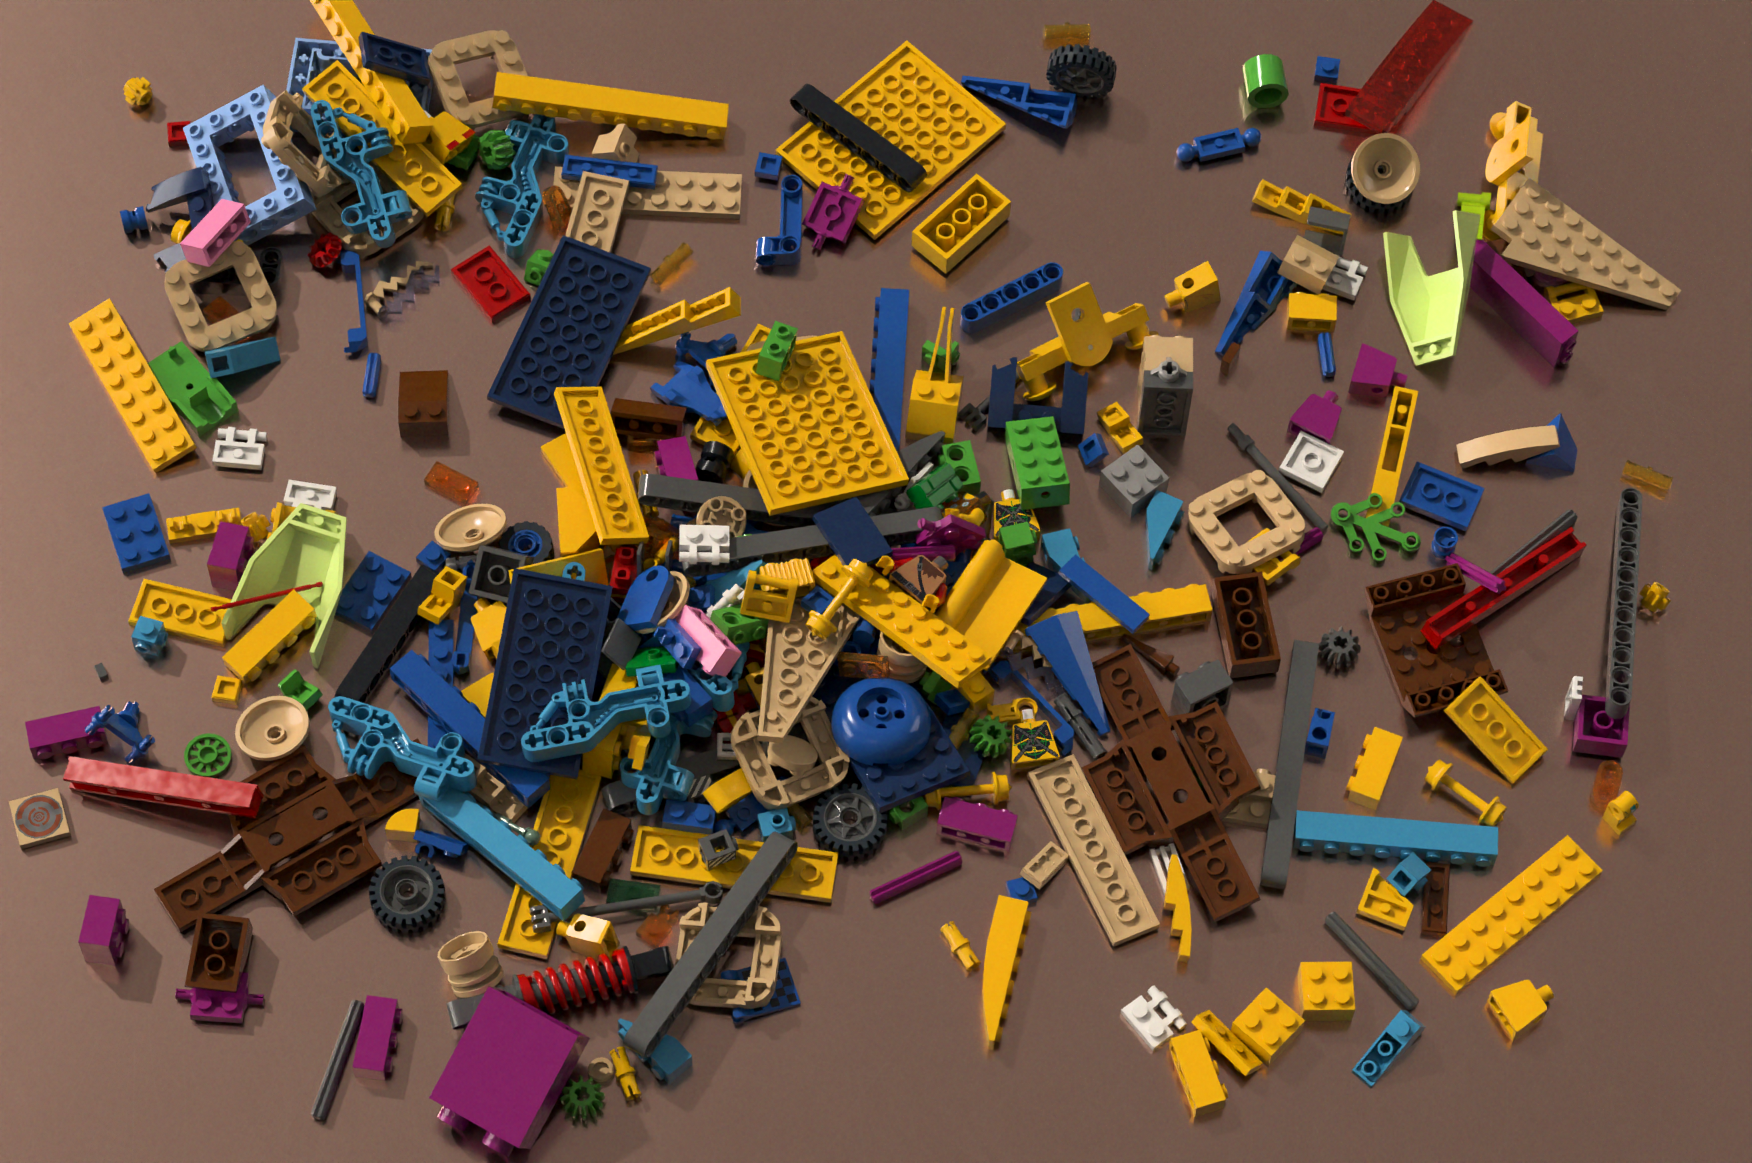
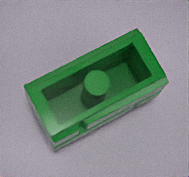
M945 463L935 468L907 489L906 494L911 502H914L916 509L929 507L942 509L944 501L949 503L958 497L957 491L963 487V483L955 475V471L950 463Z

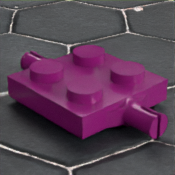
M845 174L840 186H831L821 182L802 222V225L817 233L812 245L813 248L821 251L826 238L846 243L865 200L853 195L849 191L855 179L854 177Z
M952 514L935 522L928 521L925 518L919 519L918 527L924 529V531L915 536L916 544L920 546L954 545L955 556L965 549L977 552L982 544L978 541L986 537L984 528Z
M244 972L242 973L237 993L192 988V990L176 988L175 999L191 1000V1020L242 1023L244 1011L248 1004L264 1005V994H249V973Z

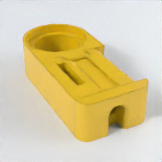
M1031 698L1012 699V703L993 706L988 703L987 715L992 720L999 716L1001 724L1007 722V726L1021 723L1020 707L1024 705L1030 706L1034 710L1036 718L1038 706Z

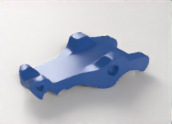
M678 361L673 365L677 374L667 384L661 386L655 382L650 387L651 392L656 397L662 399L667 405L686 407V413H696L708 422L712 421L715 426H718L727 417L719 396L711 389L703 369L699 366L694 367Z

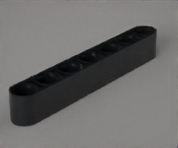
M805 84L790 98V104L795 111L906 192H912L927 177V172L921 164L814 86Z
M425 565L419 567L339 685L335 697L342 696L362 703L366 702L422 619V616L417 614L418 607L431 594L433 580L439 572Z

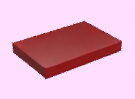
M1320 83L1314 125L1374 135L1384 132L1389 93Z
M490 245L451 269L453 277L492 323L531 299V294Z

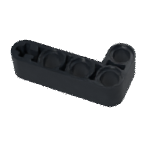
M267 247L261 253L259 265L267 282L274 281L268 283L275 297L282 289L284 263L282 253L277 247ZM233 267L190 285L191 290L199 294L246 296Z

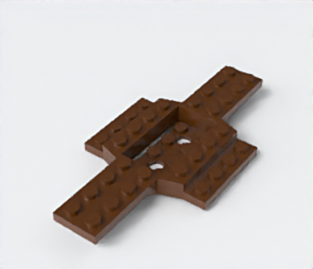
M1131 644L1092 662L1100 694L1123 739L1104 757L1081 768L1124 854L1127 855L1147 844L1149 847L1175 843L1215 922L1260 901L1261 899L1221 820L1240 803L1239 799L1260 790L1261 787L1217 701L1192 713L1168 716ZM1173 730H1175L1211 803L1207 802L1190 766L1188 765L1172 733ZM1158 748L1166 751V757L1161 761H1156L1152 758L1154 750ZM1132 750L1134 751L1167 819L1169 820L1168 826L1166 825L1130 753V751ZM1177 791L1187 792L1188 798L1185 802L1177 803L1174 801V794Z
M418 738L413 740V742L421 744ZM304 745L240 781L258 785L264 795L256 818L227 814L231 821L234 838L218 853L154 889L155 894L179 932L196 924L198 912L213 914L260 886L265 887L281 901H284L292 915L296 916L382 866L381 860L368 842L365 826L418 796L414 793L417 777L400 772L394 763L387 761L379 767L372 779H367L365 774L360 776L357 773L352 776L336 779L316 764ZM317 809H325L328 815L324 820H316L313 817V813ZM352 823L347 828L270 871L272 866L277 865L282 860L294 853H298L301 849L322 839L345 824ZM274 834H280L284 840L282 844L273 846L269 843V838Z

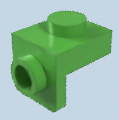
M474 135L468 147L447 163L467 170L478 156L479 149L477 146L480 144V137Z
M537 249L527 260L524 280L539 286L554 254L548 250Z
M929 340L922 346V359L928 365L931 364L935 344ZM956 341L952 344V365H955L960 357L959 343ZM939 346L934 366L945 371L946 349Z
M295 669L278 684L284 696L300 702L306 711L323 695L319 688L305 681L299 671Z
M926 671L919 682V685L922 686L920 692L923 697L937 705L934 702L935 695L948 691L952 687L951 684L941 679V676L935 671L931 673Z

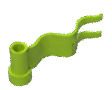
M1458 192L1457 206L1461 207V211L1480 214L1477 240H1482L1485 210H1490L1491 193L1472 194Z

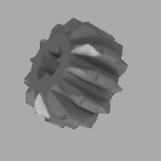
M1342 626L1338 632L1331 627L1328 634L1324 633L1322 635L1321 642L1319 643V651H1322L1320 654L1321 659H1327V666H1330L1332 663L1336 664L1337 670L1341 664L1348 668L1351 662H1356L1361 650V646L1358 644V636L1352 637V629L1343 632Z

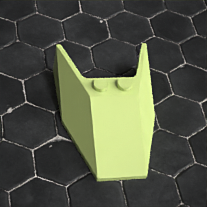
M1458 210L1452 211L1458 268L1432 276L1426 274L1411 236L1391 232L1383 233L1390 302L1416 366L1456 356L1470 289L1480 214Z
M300 503L249 559L230 603L322 582V587H314L297 592L315 609L317 615L315 618V639L309 653L313 667L318 669L342 593L347 518ZM287 595L228 608L221 622L226 639L232 640L262 606L266 604L276 606Z

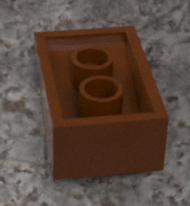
M448 370L400 372L398 397L400 437L449 435Z
M198 912L185 987L237 993L249 953L253 931L249 918Z

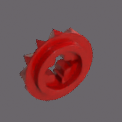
M331 232L327 235L321 234L320 239H315L314 245L309 246L311 250L307 255L310 259L309 262L315 267L320 268L331 264L341 251V239Z

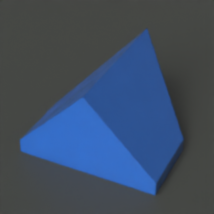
M1560 413L1546 425L1556 426L1560 447L1527 458V464L1574 472L1578 449Z

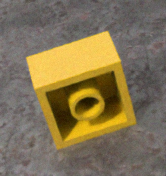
M1301 962L1298 970L1300 1016L1305 1021H1352L1355 1012L1352 962Z
M1265 988L1232 1022L1230 1031L1269 1067L1302 1032L1305 1020L1268 988Z

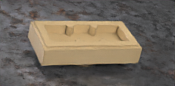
M1050 841L1021 870L1020 875L1040 890L1069 861V855Z

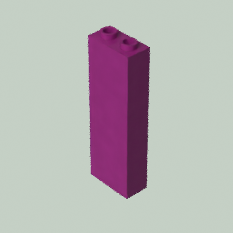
M1483 239L1477 240L1470 288L1554 368L1561 362L1563 364L1568 362L1573 356L1572 351L1577 343L1576 338L1579 330Z

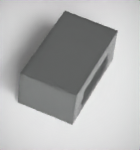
M102 662L94 666L100 680L108 677Z

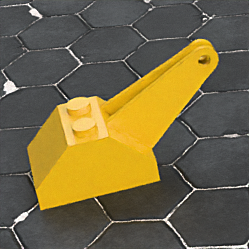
M942 306L940 325L929 371L916 370L905 439L919 441L939 431L945 432L943 443L945 445L954 443L964 376L951 375L952 330L955 308L950 309L945 374L933 372L945 322L946 307Z
M582 483L575 490L571 487L556 488L560 558L598 549L600 542Z

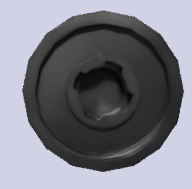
M706 442L701 452V459L697 462L695 468L698 480L723 484L727 475V469L730 467L734 457L733 450L721 442Z

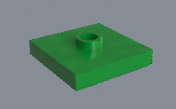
M665 646L637 648L632 660L626 665V675L628 677L637 676L636 669L661 665L662 674L675 673L679 663Z

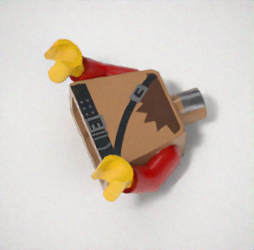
M924 555L900 560H892L888 556H882L876 564L877 567L884 568L882 571L883 575L886 576L890 572V582L919 602L921 607L931 608V613H934L936 608L945 603L947 594L945 582L947 576L943 571L948 567V563L942 556L936 557L932 562Z

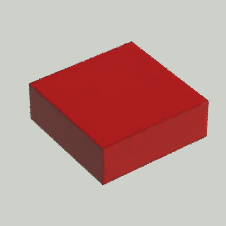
M191 121L167 123L169 147L189 145L183 127L189 125Z

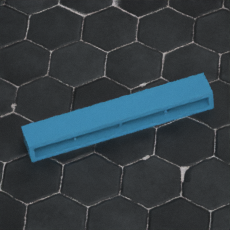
M449 788L440 802L419 796L421 805L545 905L561 920L565 921L585 902L582 891L584 888L579 881L574 878L572 880L569 879L559 865H552L548 862L547 857L542 851L532 849L529 842L522 835L516 836L511 832L510 826L503 820L499 822L495 819L493 813L486 806L480 807L469 792L463 793L462 791Z
M1297 810L1293 848H1298L1304 852L1322 850L1329 854L1346 852L1354 856L1370 854L1378 858L1393 856L1400 857L1403 860L1414 852L1420 859H1425L1428 862H1438L1441 860L1450 861L1453 864L1476 863L1478 866L1485 867L1494 865L1498 856V827Z

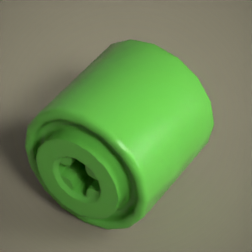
M1272 54L1257 55L1244 63L1242 71L1249 104L1256 108L1267 109L1276 107L1287 99L1289 92L1284 66L1278 56Z

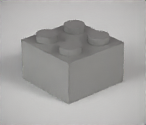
M1137 444L1101 470L1099 485L1131 518L1150 504L1156 490L1164 493L1167 492L1169 477Z

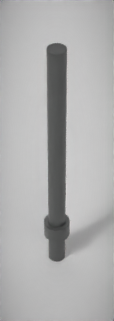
M1232 423L1227 430L1238 441L1240 448L1244 452L1247 451L1321 532L1325 531L1328 528L1326 522L1254 445L1255 441L1249 435H1245L1235 423Z

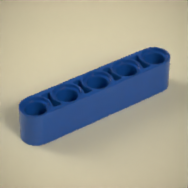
M1055 262L1047 263L964 305L961 309V329L966 333H976L1057 292L1062 286V267Z

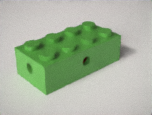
M1054 417L1006 422V446L1021 510L1070 504V482Z

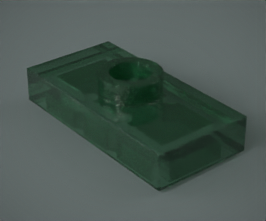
M611 878L606 904L660 896L661 885ZM658 906L643 908L639 910L657 912Z

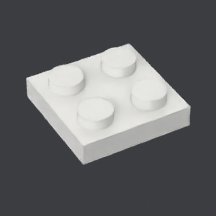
M1300 431L1279 467V472L1322 493L1341 461L1344 451Z

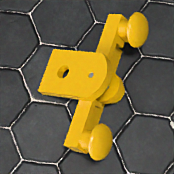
M1515 101L1507 108V114L1499 112L1490 119L1491 133L1498 140L1489 154L1485 170L1487 180L1498 186L1496 211L1485 210L1483 235L1490 241L1501 238L1491 228L1525 182L1531 178L1538 184L1543 134L1537 131L1538 119L1531 117L1532 108L1518 101Z
M1088 282L1045 302L1058 337L1030 350L1031 356L1017 362L1016 371L1019 378L1023 380L1027 390L1023 398L1028 401H1038L1050 396L1056 390L1057 384L1055 382L1047 383L1043 373L1065 363V361H1070L1080 366L1095 365L1101 362L1109 353L1113 343L1112 339L1125 332L1129 339L1125 343L1126 348L1131 350L1143 349L1144 336L1159 335L1157 331L1149 332L1146 322L1150 319L1145 306L1135 303L1117 313L1107 312L1102 315L1092 286ZM1075 308H1079L1081 311V316L1077 321H1074L1071 316Z

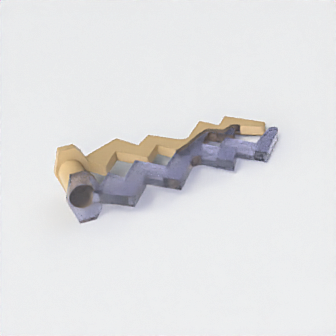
M416 261V267L407 265L406 278L391 277L390 283L379 280L374 292L366 295L364 303L375 311L381 321L388 314H402V302L415 303L414 289L429 290L428 282L440 283L439 266H435L434 276L425 275L423 268H433V263ZM414 274L421 275V280L414 279ZM397 284L406 286V294L397 293ZM383 290L393 292L394 302L387 300V306H382L376 300V298L384 300Z
M1014 630L999 653L1003 658L1008 659L1012 672L1025 667L1028 680L1043 676L1047 691L1055 687L1057 697L1063 693L1068 694L1066 690L1063 691L1061 682L1058 679H1054L1053 671L1051 670L1053 666L1044 654L1040 655L1035 641L1031 637H1025L1019 630ZM1018 641H1020L1021 649L1031 646L1033 659L1030 656L1021 660V652L1013 655V649ZM1042 658L1043 667L1034 669L1033 660Z

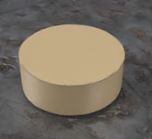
M603 1057L592 1060L588 1066L589 1078L592 1077L595 1084L605 1085L609 1083L614 1077L612 1062Z

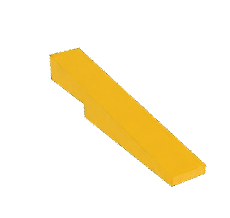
M728 287L691 305L686 300H682L625 327L613 355L741 316V297L731 287Z

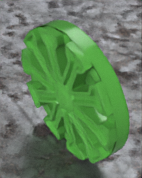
M208 733L195 737L188 743L184 752L185 764L193 775L214 778L226 772V769L231 764V748L223 737L216 734ZM212 739L215 740V743L213 745H210V741H212ZM203 740L205 742V745L202 746L200 744V741ZM192 747H196L198 751H193L191 749ZM195 757V759L189 760L188 758ZM217 762L224 763V765L220 766ZM211 765L216 769V771H211ZM206 766V773H203L202 770Z

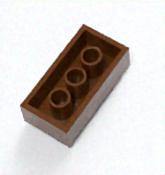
M1262 572L1213 578L1211 593L1230 678L1278 672L1281 657Z

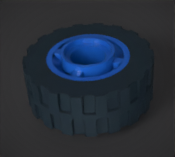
M524 521L523 523H515L514 526L508 527L507 531L501 535V540L499 539L500 549L534 557L533 564L553 560L554 548L550 533L545 530V527L538 525L536 522ZM525 548H531L528 551H522Z

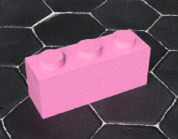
M221 199L180 243L187 262L210 267L251 223L245 205Z
M685 605L675 620L702 648L696 660L703 665L702 669L711 676L717 674L726 677L742 652L702 610Z

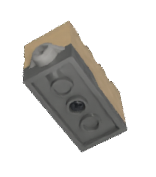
M1160 335L1144 336L1137 383V431L1141 435H1186L1193 394V338H1186L1184 336L1162 337Z

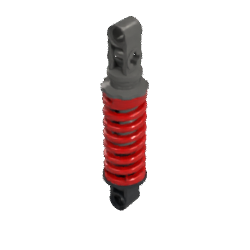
M623 946L621 949L612 952L611 961L605 953H602L598 956V965L594 958L590 956L585 959L584 967L579 960H575L572 962L570 970L564 963L558 966V973L552 967H547L544 977L538 970L533 971L531 976L514 974L512 975V984L504 987L497 985L496 988L507 991L543 1011L542 1008L546 1007L548 1012L553 1014L556 1012L557 1004H560L563 1010H568L570 1007L569 1001L572 1000L576 1007L583 1005L582 998L587 997L589 1003H595V991L599 990L602 999L607 1000L610 997L608 987H613L614 993L618 997L623 995L622 984L624 991L628 990L630 993L637 994L638 981L669 975L674 968L669 946L658 947L632 956L627 946ZM484 994L457 999L446 1004L453 1030L468 1026Z

